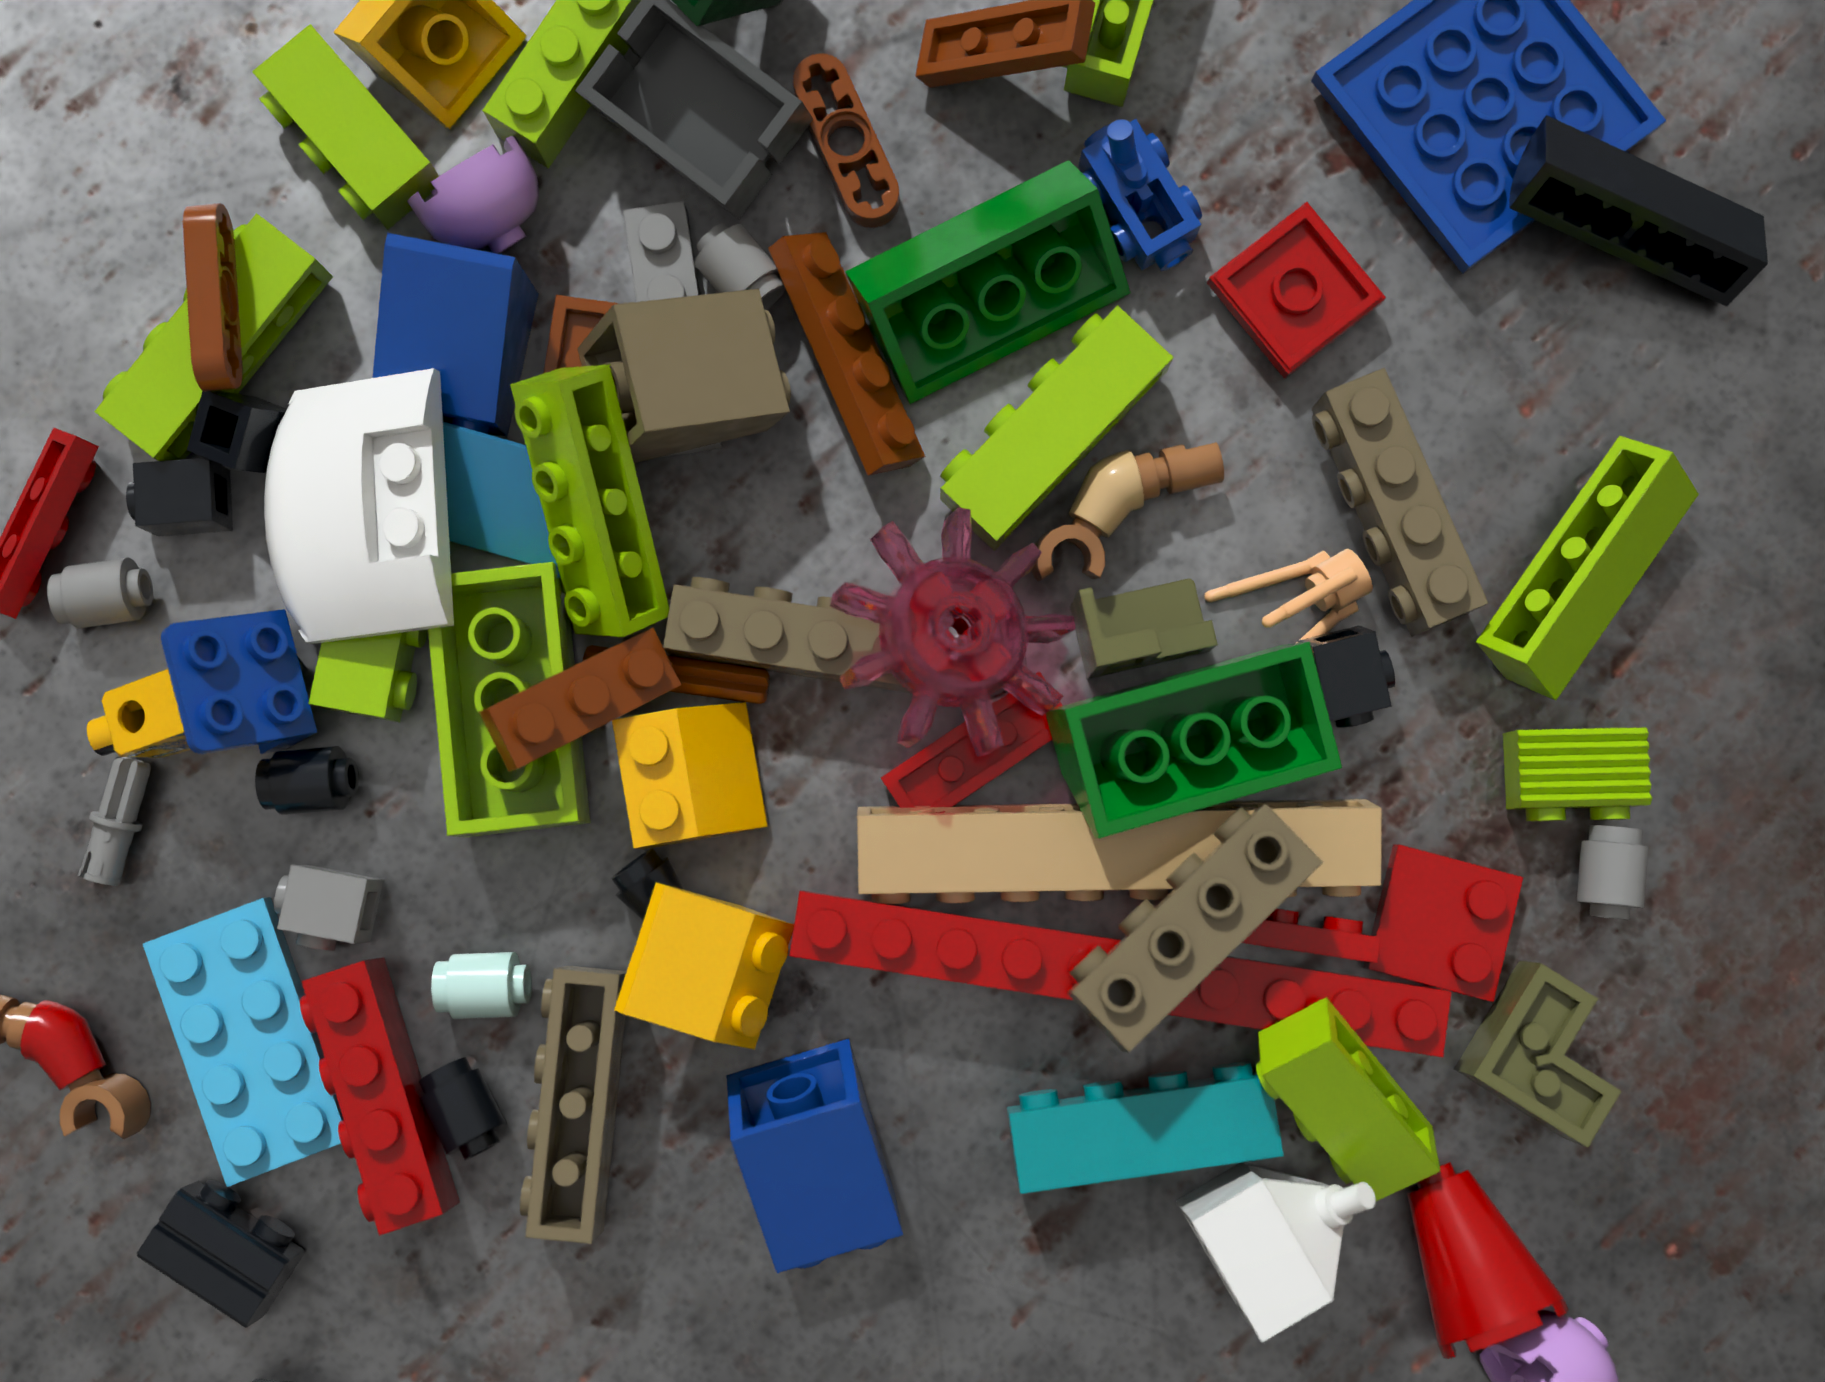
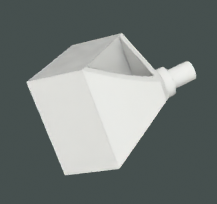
M1241 1162L1178 1199L1176 1203L1241 1315L1263 1343L1333 1301L1343 1227L1351 1222L1354 1214L1374 1207L1375 1194L1372 1188L1365 1182L1342 1188L1339 1185L1330 1186L1292 1174Z

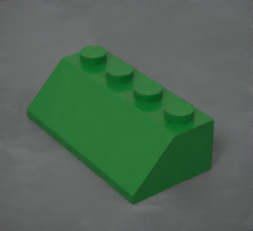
M1070 160L845 271L858 304L863 310L865 320L909 404L1131 294L1098 188Z
M1310 642L1276 646L1045 710L1061 773L1094 837L1098 839L1342 768Z

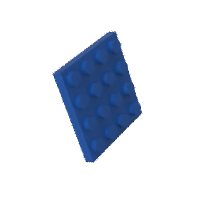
M1413 0L1318 69L1311 80L1462 274L1535 221L1526 215L1510 209L1509 199L1512 181L1520 159L1532 135L1546 115L1625 152L1630 151L1666 122V119L1570 0Z

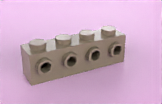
M1385 368L1326 391L1312 407L1314 414L1312 416L1313 427L1320 444L1325 450H1330L1339 471L1337 479L1341 493L1347 504L1351 508H1355L1365 530L1363 531V541L1373 563L1376 566H1380L1390 587L1388 591L1389 601L1399 622L1407 626L1412 637L1488 604V600Z
M692 577L690 587L673 584L663 648L671 656L760 668L771 672L920 695L921 685L906 673L895 654L896 651L905 646L910 634L908 621L897 607H881L880 616L854 612L855 602L833 597H818L817 606L792 603L793 593L775 588L755 587L754 596L728 593L729 583L711 578Z
M1267 804L1256 809L1251 815L1241 806L1213 833L1221 842L1216 849L1203 861L1195 853L1191 854L1166 878L1167 883L1173 890L1156 907L1145 899L1117 926L1126 935L1107 954L1099 945L1096 946L1070 971V974L1077 983L1067 994L1122 1052H1130L1323 863Z
M563 966L554 968L553 979H546L542 993L541 1015L542 1018H548L546 1044L539 1045L534 1067V1081L537 1084H541L539 1110H533L531 1113L527 1133V1147L530 1150H534L532 1176H526L524 1179L520 1198L521 1216H527L525 1238L592 1244L604 1231L626 1015L615 1011L614 1008L627 971Z

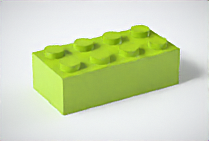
M553 562L451 573L454 626L428 629L447 836L473 837L591 823L582 736L517 770L508 772L479 713L575 665L571 621L565 609V594L557 565Z

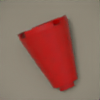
M1451 1162L1440 1166V1172L1417 1182L1418 1190L1408 1193L1437 1343L1444 1359L1456 1357V1349L1453 1344L1455 1342L1465 1340L1471 1353L1544 1325L1538 1311L1552 1305L1557 1317L1569 1311L1561 1293L1469 1170L1456 1174Z

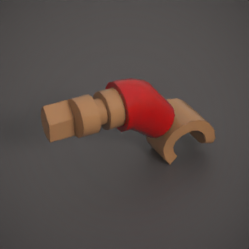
M0 994V1044L7 1041L9 1047L21 1050L22 1056L27 1060L36 1062L60 1091L69 1088L71 1091L64 1098L60 1108L59 1124L64 1137L98 1120L95 1114L96 1101L102 1103L109 1112L111 1118L110 1131L122 1139H126L144 1128L151 1113V1102L146 1089L138 1080L126 1074L112 1073L106 1076L101 1075L99 1070L105 1067L106 1063L86 1018L74 1009L51 1000H43L39 1004L31 1002L20 1004L16 998Z

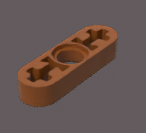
M819 53L810 55L798 64L793 75L795 96L804 103L813 118V121L808 126L848 216L860 226L867 228L881 227L890 222L898 211L899 186L897 179L843 63L829 54ZM816 75H821L825 82L834 81L831 84L833 102L837 110L828 115L820 93L817 90L808 92L812 89L811 78ZM849 126L856 128L865 139L864 144L857 153L850 156H842L830 148L828 144L829 138L840 127ZM871 160H874V161L876 162V164H868V163H869ZM865 166L872 188L875 191L886 189L881 195L882 206L872 209L867 201L856 202L862 197L861 185L856 171L861 170ZM842 173H849L846 177L842 176Z
M222 203L187 206L183 213V236L193 373L202 391L238 389L242 383L243 367L235 240L232 222L226 207Z

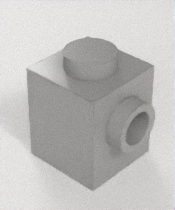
M291 865L289 876L284 875L281 878L275 893L274 911L280 914L277 929L298 933L297 945L320 950L335 951L337 941L352 944L371 942L384 879L311 865Z

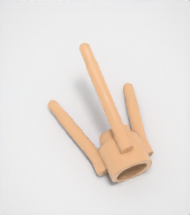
M1347 548L1332 557L1323 550L1305 561L1209 590L1205 593L1204 599L1212 603L1311 574V576L1305 579L1306 592L1265 615L1261 621L1264 627L1270 628L1313 604L1324 612L1331 608V611L1300 639L1302 640L1328 633L1341 620L1359 611L1356 601L1371 593L1373 585L1364 563L1358 555Z

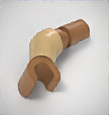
M1217 442L1186 449L1182 444L1160 449L1158 458H1153L1149 452L1133 455L1130 450H1125L1107 456L1090 467L1069 511V515L1074 519L1072 524L1062 525L1050 530L1034 543L1030 554V570L1035 579L1041 581L1053 573V550L1060 542L1065 541L1075 544L1081 550L1084 556L1082 573L1092 579L1101 578L1105 567V551L1099 538L1100 536L1109 538L1131 511L1143 508L1145 500L1158 498L1160 496V489L1166 488L1169 494H1175L1223 482L1224 465Z

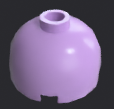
M515 136L505 139L503 145L506 150L505 154L500 156L493 144L431 182L435 188L431 191L434 197L427 202H424L419 192H416L409 198L407 202L434 239L444 244L475 250L489 246L492 253L499 254L526 237L520 225L535 212L539 198L537 175L530 159Z
M1539 1310L1538 1313L1544 1325L1486 1347L1480 1353V1362L1491 1382H1619L1614 1362L1606 1350L1608 1341L1603 1333L1585 1318L1576 1317L1573 1319L1565 1314L1557 1317L1555 1311Z

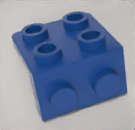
M285 609L178 622L169 625L162 631L161 643L188 747L193 752L206 754L258 745L260 754L283 751L317 733Z

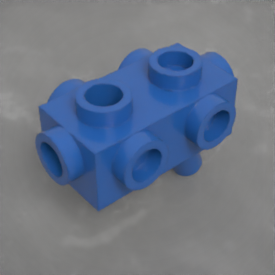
M1123 119L1116 120L1093 133L1084 142L1085 148L1081 151L1078 168L1098 188L1104 210L1114 225L1110 229L1121 260L1127 262L1134 258L1142 271L1155 263L1161 271H1166L1185 260L1193 252L1189 243L1196 239L1200 230L1201 223L1199 219L1202 218V212L1191 190L1185 185L1178 187L1167 170L1170 164L1169 158L1159 138L1154 133L1146 135L1137 119L1131 122ZM1154 221L1162 227L1163 233L1151 239L1143 224Z

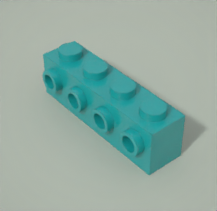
M1234 1062L1213 1066L1214 1077L1188 1081L1187 1071L1153 1074L1148 1076L1149 1087L1123 1090L1122 1080L1095 1082L1083 1086L1085 1096L1065 1099L1058 1098L1057 1089L1022 1093L1019 1095L1020 1105L1006 1107L1017 1185L1020 1194L1282 1157L1284 1155L1275 1099L1271 1098L1264 1090L1257 1072L1252 1070L1251 1062Z

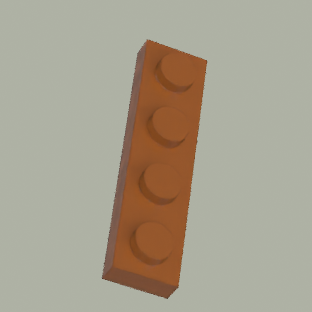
M827 232L782 236L768 248L867 475L870 476L912 466L926 456Z

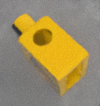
M168 669L105 692L102 697L105 715L92 719L87 724L89 743L93 750L101 756L116 752L119 757L161 758L191 750L186 741Z

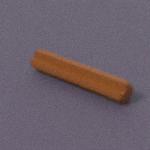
M590 645L586 647L583 660L609 647ZM668 656L681 683V686L670 692L755 704L765 703L767 699L770 675L764 669Z

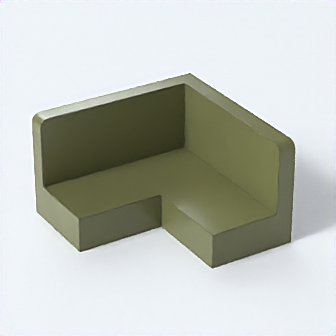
M1192 579L1179 580L1099 599L1094 598L1092 587L1078 590L1070 605L1087 679L1210 652L1218 645L1212 620H1203L1195 583Z
M1519 961L1454 1068L1460 1074L1554 1133L1586 1148L1591 1144L1622 1092L1565 1056L1598 998L1542 963Z

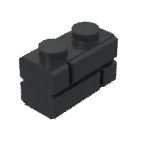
M207 1180L205 1184L197 1181L184 1186L175 1193L159 1218L160 1221L153 1227L138 1250L137 1257L247 1328L267 1313L283 1288V1284L288 1280L303 1257L305 1250L291 1242L295 1233L280 1220L267 1215H262L258 1220L239 1208L240 1196L231 1188L226 1187V1185L214 1180Z

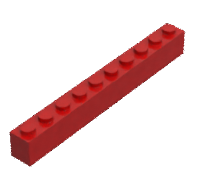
M799 891L789 956L1073 1000L1067 992L1077 981L1070 974V971L1096 946L1099 945L1107 954L1121 939L894 904L876 903L868 900L810 891ZM1227 956L1168 1015L1263 1030L1327 997L1366 1046L1443 1058L1452 992L1432 987Z

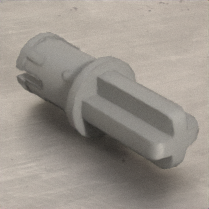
M116 757L113 761L99 811H92L90 813L89 820L93 821L94 824L88 848L79 869V877H84L83 879L104 885H120L126 856L134 832H139L142 828V823L136 819L151 771V766L148 762L134 757Z

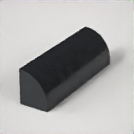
M1548 115L1544 117L1532 135L1517 166L1510 190V209L1726 307L1768 265L1763 215Z

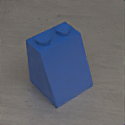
M387 233L384 246L372 378L435 368L440 371L443 422L485 434L492 433L508 437L515 405L510 384L519 382L539 295L517 259L512 256Z
M849 1038L726 1075L730 1141L776 1273L793 1268H810L818 1265L826 1258L856 1249H873L884 1244L889 1239L903 1235L896 1196Z

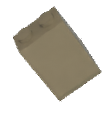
M759 289L613 304L577 348L581 366L610 364L634 463L768 431L790 412V384L786 374L779 370L773 346L775 341V325L770 312L766 309L764 310Z

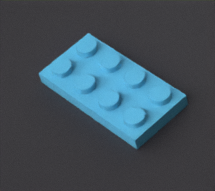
M271 898L258 899L142 944L226 1187L341 1144L338 1124L344 1119L337 1096H330L320 1076L319 1061L321 1058H324L318 1034L311 1033L303 1020L300 998L305 993L283 930L277 929L279 919L274 911Z

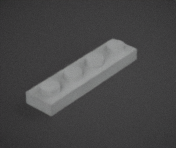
M685 201L623 210L636 302L700 295ZM720 442L663 457L723 448V445Z

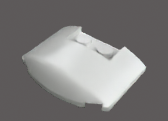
M433 368L294 391L288 403L289 407L278 425L270 451L264 492V519L267 547L275 581L286 609L301 628L298 631L305 642L317 644L454 626L440 371Z

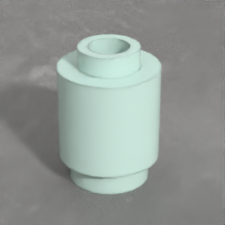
M516 952L453 954L449 961H437L434 965L431 981L434 1009L437 1013H450L453 1019L516 1017L521 1004L529 1003L531 999L532 977L528 964L520 965Z

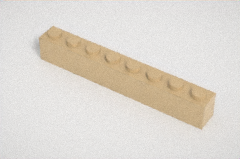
M1367 799L1227 801L1098 839L1094 837L1078 804L915 806L916 808H900L899 806L858 807V894H872V902L883 904L907 903L910 901V893H936V900L939 902L966 903L975 900V892H1001V900L1030 902L1039 900V891H1065L1066 899L1095 901L1104 898V890H1129V897L1133 899L1160 900L1168 895V889H1173L1167 883L1166 878L1193 853L1203 861L1221 844L1213 833L1242 806L1251 815L1256 809L1267 804L1323 861L1299 887H1322V894L1327 896L1353 897L1361 895V886H1381L1382 808ZM1297 889L1289 897L1297 896Z

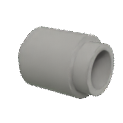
M725 223L718 224L710 229L697 243L696 248L700 253L695 260V266L717 293L759 289L764 310L769 309L784 293L786 288L779 279L780 275L775 263L742 224H736L729 228Z
M127 557L66 566L62 573L53 574L49 578L47 596L52 615L58 623H71L76 628H86L140 620L144 616L146 606L152 604L153 585L148 572L144 568L139 569L136 562L132 558Z
M1589 825L1588 841H1581L1577 902L1590 904L1589 916L1630 920L1631 908H1644L1649 847L1642 845L1643 830L1617 826Z

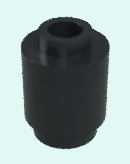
M339 746L277 751L273 754L272 758L260 760L255 773V787L260 805L265 810L276 809L281 815L343 810L346 808L350 796L356 795L359 784L355 761L352 758H346L344 751Z
M466 1057L450 1062L418 1081L425 1094L420 1098V1102L447 1155L460 1150L464 1160H468L500 1142L495 1131L506 1125V1122L479 1068L472 1070Z

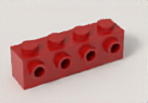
M385 958L363 960L301 981L305 995L300 998L301 1014L308 1030L313 1034L317 1033L324 1054V1058H321L319 1061L320 1076L330 1096H337L344 1119L338 1124L339 1138L345 1154L350 1159L355 1158L363 1183L358 1185V1199L368 1222L375 1221L380 1236L444 1214L460 1203L443 1146L420 1102V1098L425 1095L418 1082L422 1078Z

